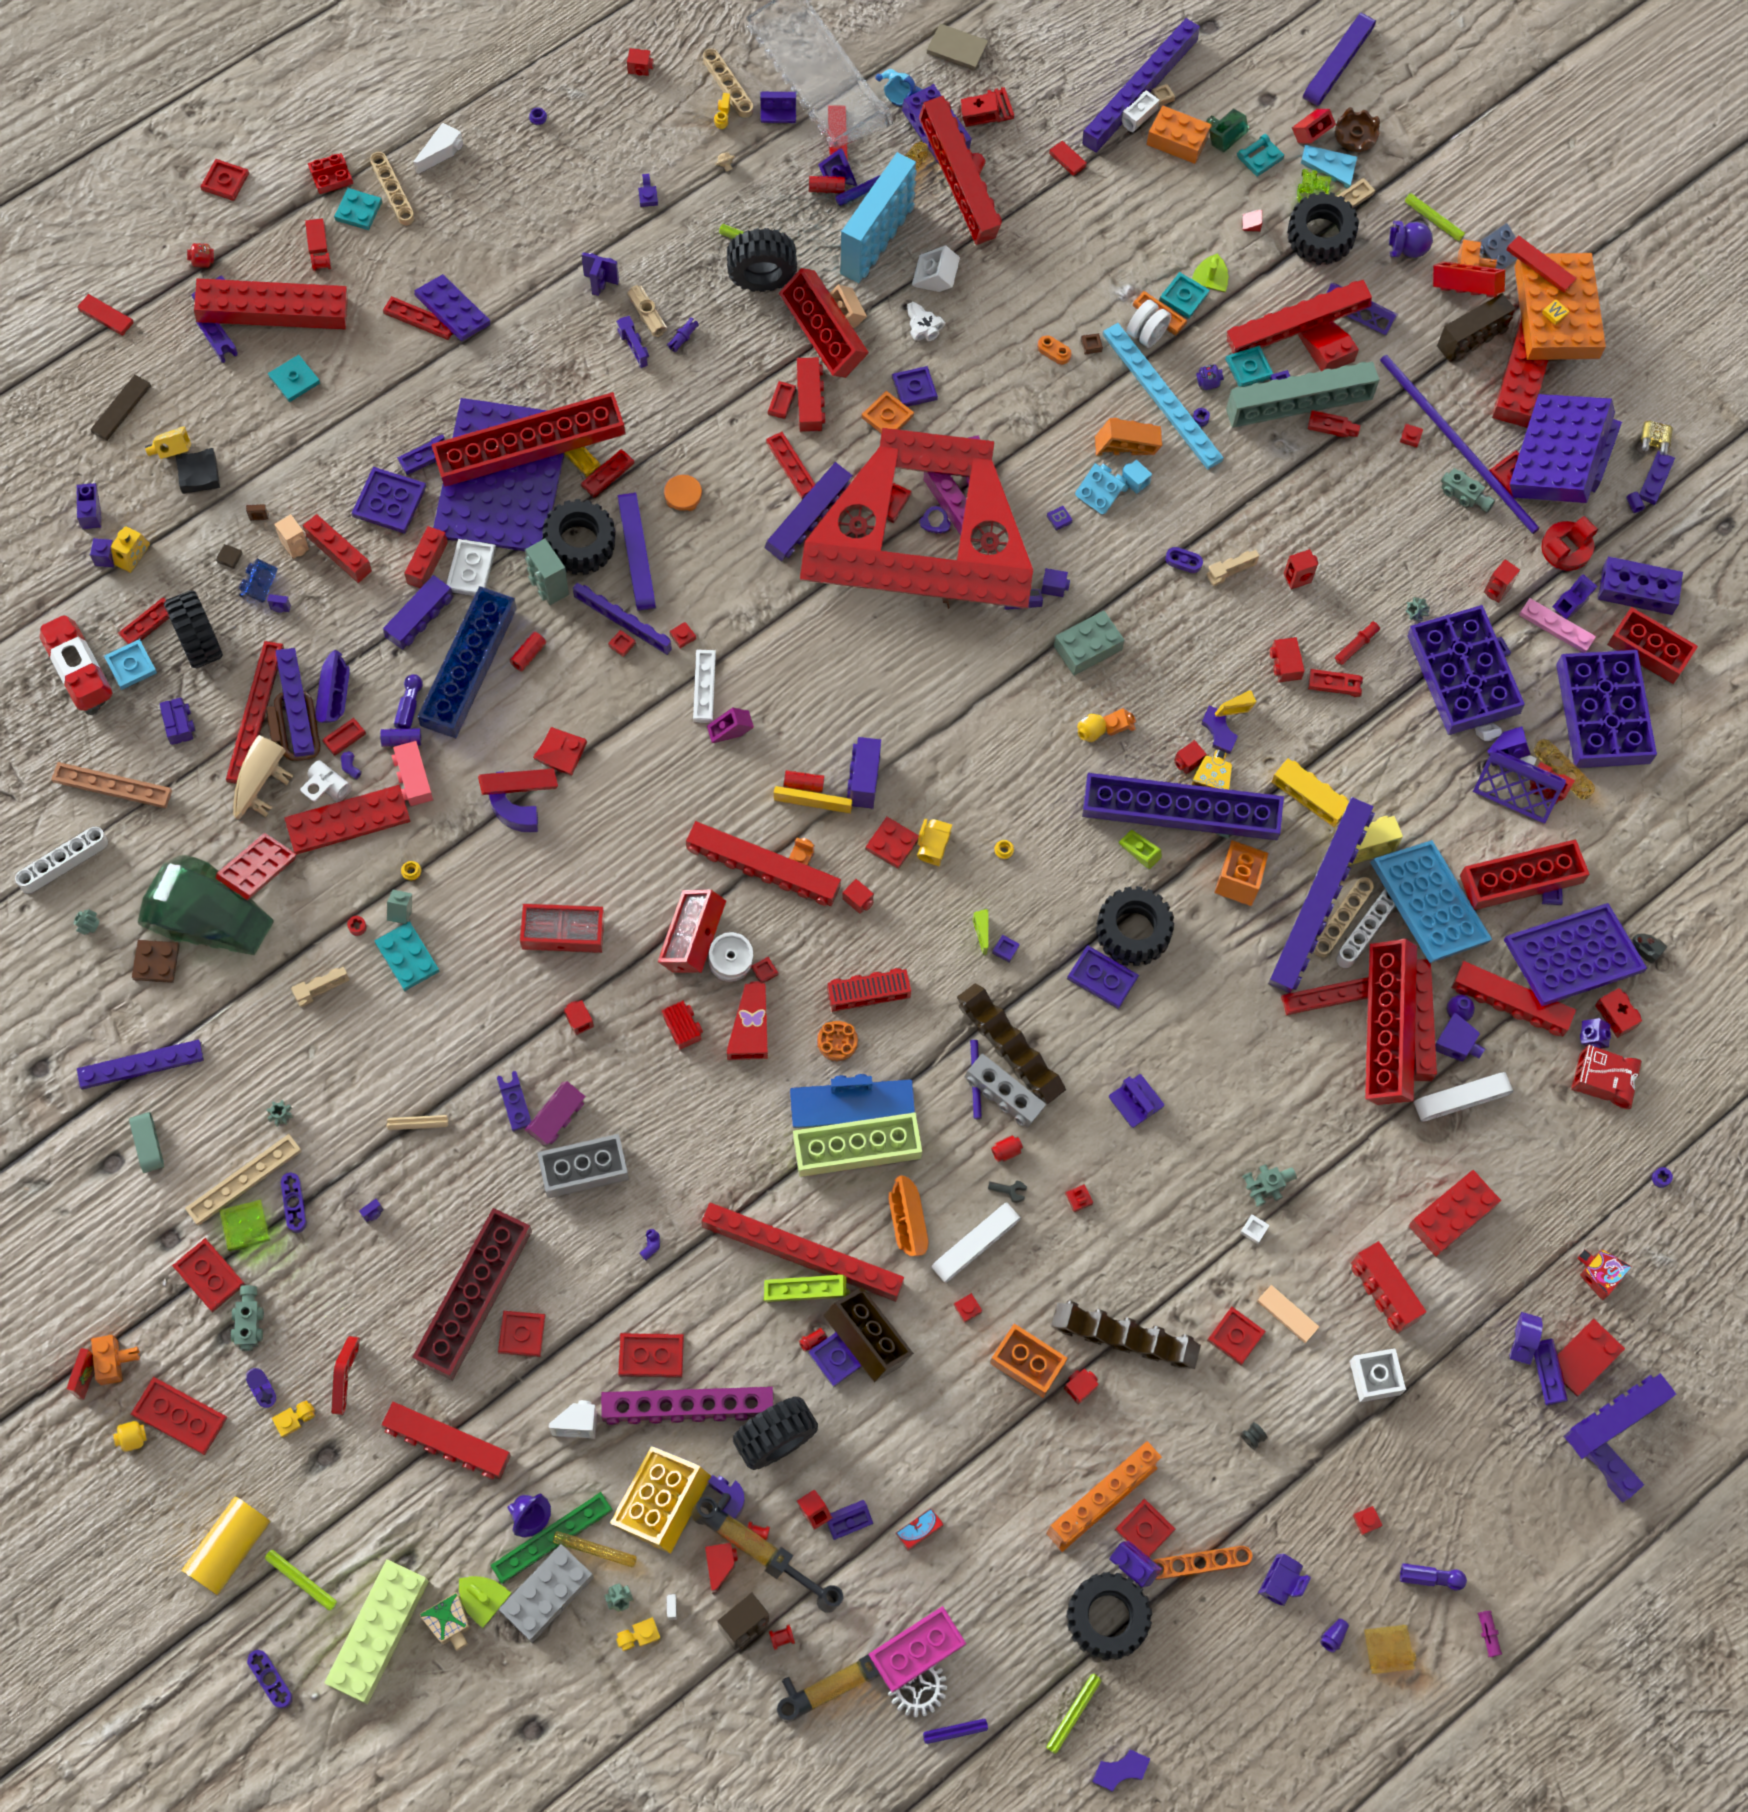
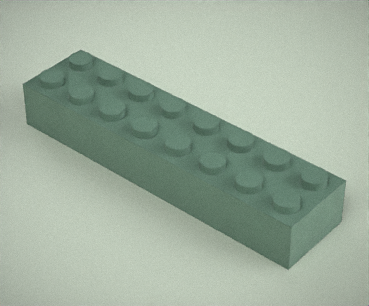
M1372 361L1367 363L1361 362L1352 366L1345 365L1332 370L1325 369L1317 373L1310 372L1297 377L1290 376L1282 380L1275 379L1262 384L1255 383L1247 387L1240 386L1231 389L1226 411L1232 428L1309 413L1312 410L1319 411L1373 400L1379 383V377Z

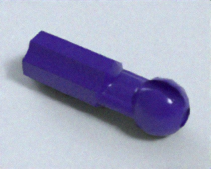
M411 674L404 680L406 690L404 697L400 699L394 721V727L397 729H410L417 706V692L423 687L422 679L416 674Z
M1402 1563L1400 1571V1582L1433 1587L1435 1585L1448 1586L1449 1589L1454 1591L1462 1590L1467 1583L1466 1575L1458 1569L1442 1571L1434 1567Z

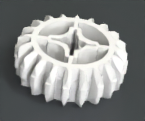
M935 1665L927 1670L933 1677L935 1684L924 1681L922 1675L918 1676L919 1685H922L924 1688L923 1690L920 1688L917 1697L915 1688L911 1687V1683L914 1684L917 1677L899 1688L911 1692L913 1704L902 1697L899 1689L893 1693L889 1691V1696L896 1695V1698L892 1700V1704H896L899 1701L901 1704L897 1710L901 1711L903 1707H906L905 1715L907 1716L910 1710H914V1717H918V1710H921L923 1717L927 1715L926 1708L933 1713L935 1711L932 1706L933 1703L937 1707L941 1706L937 1698L945 1699V1695L940 1693V1690H947L946 1685H940L941 1682L946 1681V1677H938L943 1671L942 1668L935 1671ZM935 1691L934 1696L928 1702L920 1704V1696L923 1692Z

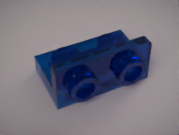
M258 558L253 564L249 563L245 571L248 574L246 580L242 579L238 588L241 590L239 596L243 598L244 595H247L263 603L278 568Z

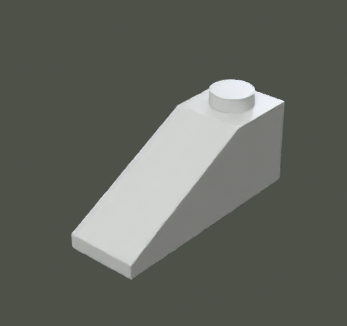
M442 123L414 160L416 173L419 174L452 157L457 150H460L463 145L461 132Z

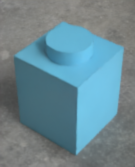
M1137 459L1133 463L1125 465L1122 470V476L1127 479L1125 483L1138 494L1150 484L1152 473Z

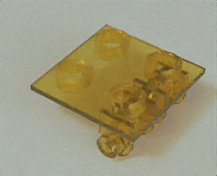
M1407 1625L1364 1629L1372 1674L1415 1669L1414 1661H1416V1655L1411 1649Z

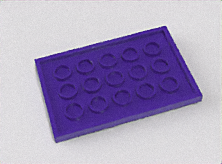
M1609 903L1538 925L1504 938V942L1541 1006L1644 973L1647 969Z

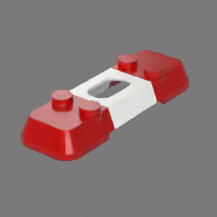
M63 615L43 624L40 628V640L76 708L85 711L109 700L113 694L112 689L76 622ZM69 646L76 647L82 658V662L78 666L69 667L62 656V651Z

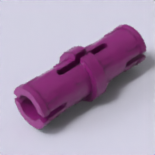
M1492 1611L1477 1613L1483 1631L1481 1636L1485 1639L1488 1657L1502 1655L1497 1637L1499 1632L1495 1629Z

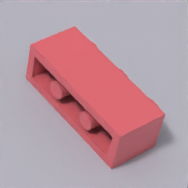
M414 741L393 747L395 752L392 755L394 766H399L400 769L399 772H396L399 783H404L405 789H401L404 801L408 800L410 807L433 801L417 742Z

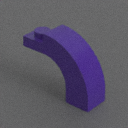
M506 793L489 795L493 812L504 825L520 832H538V812L536 806L521 807L514 805L507 799Z

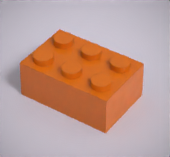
M1162 105L1149 130L1146 145L1196 164L1209 138L1212 124Z
M1014 1323L992 1356L990 1364L1044 1398L1068 1358Z

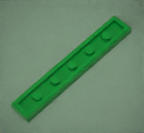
M600 1492L490 1566L501 1584H504L557 1549L560 1544L563 1545L613 1510L602 1492Z

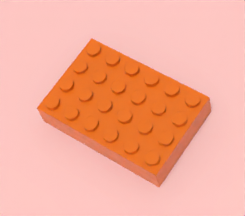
M1544 253L1577 278L1565 293L1517 259L1514 267L1527 360L1600 359L1606 344L1592 253ZM1554 300H1557L1569 310L1568 315L1556 325L1542 314L1543 310Z

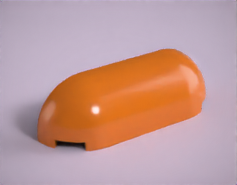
M900 1175L894 1180L896 1182L892 1192H889V1204L897 1245L899 1249L909 1256H921L928 1249V1235L920 1195L913 1181L906 1176Z

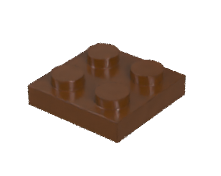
M138 940L132 979L137 981L174 983L179 943Z

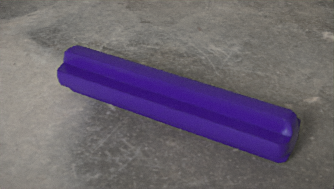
M881 175L837 195L835 199L837 204L841 206L868 193Z
M979 1719L925 1731L923 1739L925 1744L984 1732L988 1730L987 1720Z

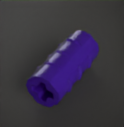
M421 728L381 729L380 731L381 747L399 746L414 741L417 742L418 746H421Z

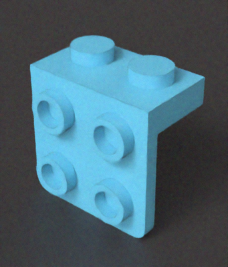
M1095 463L1076 490L1075 495L1100 514H1106L1121 491L1126 492L1129 485L1125 483L1127 479L1119 474L1117 476L1112 474V469L1104 463L1102 465Z

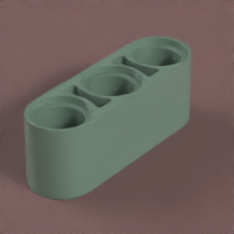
M147 1112L130 1117V1127L142 1172L147 1173L164 1168V1161L151 1113Z

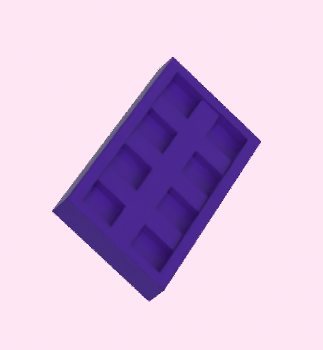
M443 274L414 290V295L461 341L490 325V319Z

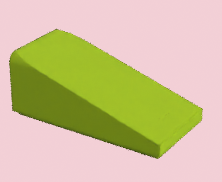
M1132 829L1119 841V844L1148 869H1151L1162 858L1160 848Z
M988 909L974 912L972 921L982 954L987 955Z

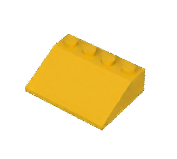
M651 1446L610 1524L671 1554L691 1516L693 1507L699 1501L711 1475L696 1464Z

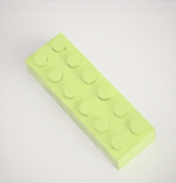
M916 1113L793 1131L799 1177L917 1160L922 1157Z
M386 1560L324 1682L326 1685L368 1705L429 1583L426 1577Z

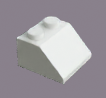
M946 245L919 255L912 285L917 288L937 292L952 288L960 257Z
M579 1401V1404L573 1403L549 1423L552 1436L595 1439L598 1415L596 1407L590 1401Z

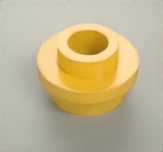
M1001 840L996 843L994 852L997 857L1008 859L1014 853V846L1008 840ZM1006 848L1008 851L1004 853L1001 849Z
M408 861L403 864L401 874L406 880H416L421 875V867L417 862ZM411 869L415 870V872L412 874L408 873V871Z

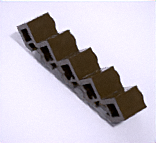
M974 983L957 996L960 1003L958 1006L962 1013L972 1020L977 1026L979 1033L989 1040L995 1047L997 1054L1006 1060L1012 1067L1015 1075L1023 1080L1036 1097L1049 1104L1066 1091L1060 1076L1048 1069L1041 1054L1029 1046L1022 1031L1010 1024L1004 1010L992 1003L985 988Z
M1072 1301L1057 1303L1051 1327L1064 1335L1072 1337L1075 1334L1085 1338V1341L1098 1345L1105 1343L1112 1345L1113 1349L1129 1354L1130 1352L1139 1353L1146 1359L1157 1362L1159 1360L1171 1362V1366L1177 1368H1196L1201 1344L1194 1341L1192 1336L1183 1334L1181 1337H1172L1162 1327L1142 1328L1131 1318L1114 1320L1103 1310L1096 1309L1095 1312L1084 1311L1078 1307L1079 1304Z

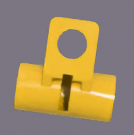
M924 819L918 837L920 848L917 857L923 862L940 866L952 832V824L932 819L927 825L928 819Z

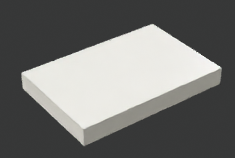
M458 539L447 580V585L451 587L453 593L484 598L496 545Z

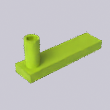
M844 1275L764 1280V1301L766 1302L829 1298L842 1299L850 1294V1290L846 1287V1276Z

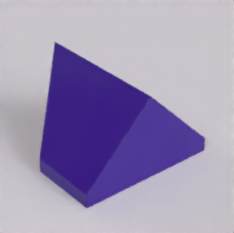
M842 148L818 164L823 176L845 177V184L857 186Z

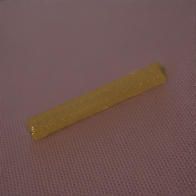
M556 1531L553 1537V1542L556 1544H562L565 1547L631 1568L635 1566L637 1557L559 1531Z

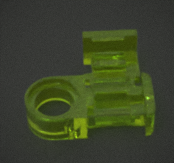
M1308 169L1302 170V184H1299L1297 189V201L1299 203L1304 198L1300 196L1303 192L1312 194L1314 189H1323L1326 194H1329L1332 177L1320 176L1316 170H1312V172H1308Z

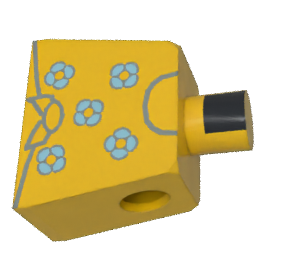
M185 426L156 436L152 444L145 446V450L148 456L158 454L159 458L163 459L189 451L192 443Z
M125 526L118 532L117 538L111 545L114 565L131 573L150 546V543L141 533Z
M1216 750L1214 757L1205 756L1191 785L1229 790L1232 764L1225 761L1226 753Z

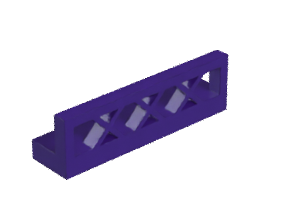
M1331 283L1327 293L1337 287L1342 288V286ZM1372 301L1371 307L1366 308L1371 311L1372 319L1367 321L1362 319L1360 311L1355 312L1358 316L1354 315V313L1347 316L1387 335L1399 314ZM1384 317L1389 320L1385 330L1378 327L1376 319Z

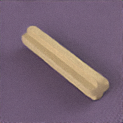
M447 1115L388 1118L387 1128L388 1130L447 1127L449 1122Z

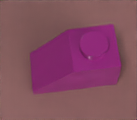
M732 707L708 724L707 728L711 742L717 743L741 737L753 729L754 725L749 710Z

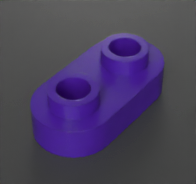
M1172 547L1166 553V563L1171 567L1189 573H1197L1202 568L1203 559L1199 554L1179 547Z

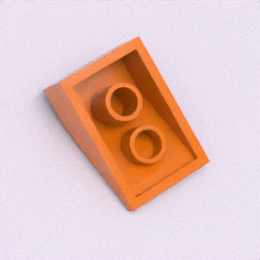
M1231 840L1214 893L1252 906L1260 888L1269 853Z

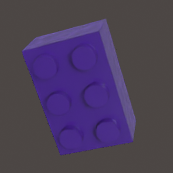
M858 737L857 744L853 743L850 778L847 787V798L852 800L853 807L874 809L881 739Z

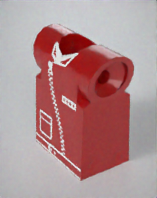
M1588 1045L1579 1054L1571 1090L1603 1100H1610L1613 1104L1623 1109H1631L1635 1095L1634 1081L1639 1077L1642 1061L1637 1058H1624L1623 1056Z

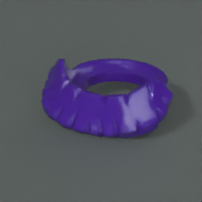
M938 506L927 509L924 516L920 519L921 522H919L923 530L936 534L945 533L951 527L947 512ZM933 510H939L944 516L943 522L939 527L931 526L928 520L929 513Z

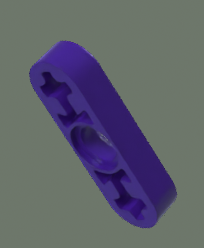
M290 1172L281 1178L286 1224L292 1232L300 1233L307 1226L302 1186L299 1177L295 1173ZM291 1178L295 1181L293 1183L294 1192H291L290 1187L286 1184L289 1183ZM291 1198H298L299 1205L297 1207L291 1208L288 1206V1201ZM293 1213H297L299 1221H302L298 1224V1227L291 1224L295 1221Z
M262 1650L252 1651L248 1656L247 1663L270 1701L278 1708L288 1707L293 1699L292 1693L269 1656ZM256 1655L264 1657L261 1662L267 1669L262 1671L259 1665H253ZM274 1673L276 1675L275 1683L270 1686L264 1683L265 1675ZM278 1687L282 1694L287 1693L286 1701L284 1703L277 1702L276 1700L279 1698L275 1691L270 1693V1690Z

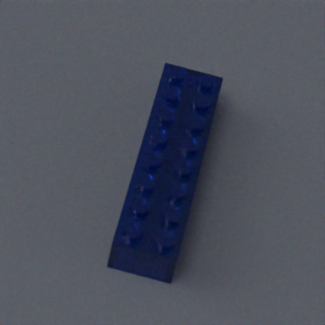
M479 586L417 716L421 727L455 739L457 738L517 610L515 598Z

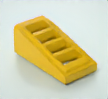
M1247 691L1224 702L1215 712V716L1220 717L1249 712L1256 704L1252 691Z

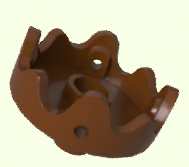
M1349 107L1337 120L1335 127L1337 142L1344 149L1352 152H1364L1371 149L1378 141L1380 119L1378 116L1372 117L1367 110L1354 112L1353 108ZM1353 131H1359L1361 134L1356 135Z

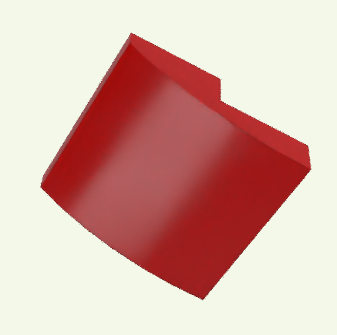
M342 153L333 154L330 157L316 159L313 162L307 163L319 194L354 184Z

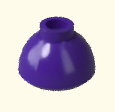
M1456 995L1448 1001L1446 1010L1450 1018L1455 1012L1465 1021H1468L1474 1015L1475 1006L1469 997Z

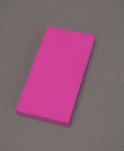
M942 1606L868 1655L889 1690L893 1693L967 1644Z

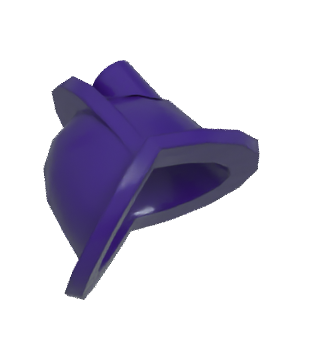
M541 1493L534 1497L529 1495L519 1496L514 1503L509 1504L507 1507L514 1521L513 1533L520 1537L534 1536L542 1531L548 1524L551 1516V1505L548 1499Z

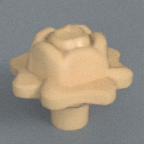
M729 152L720 154L715 164L724 167L726 172L732 170L731 163L735 156H731Z

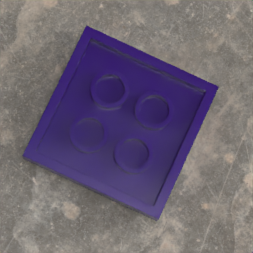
M373 467L351 513L352 517L405 534L425 492L426 483Z

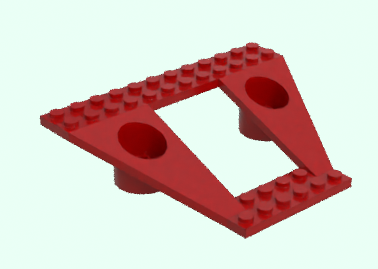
M882 428L880 447L805 540L800 580L1028 609L1033 568L992 461L995 441ZM896 469L970 477L957 560L881 551ZM859 510V516L853 517L850 512ZM862 510L869 512L871 515L867 518L861 517ZM848 514L851 518L850 522H842L843 518ZM874 517L876 520L875 526H868L867 521ZM840 526H847L850 531L843 534ZM991 526L990 532L984 533L981 528ZM993 526L1003 531L996 535L993 533ZM867 529L873 530L869 535L866 534ZM979 530L983 536L981 539H974V534ZM853 533L856 537L851 538L848 536ZM1006 533L1008 543L999 542V537ZM989 540L993 541L992 544H987ZM971 542L981 543L982 547L976 550ZM998 545L1006 546L1001 552L997 550ZM984 549V551L987 552V555L979 552H981Z

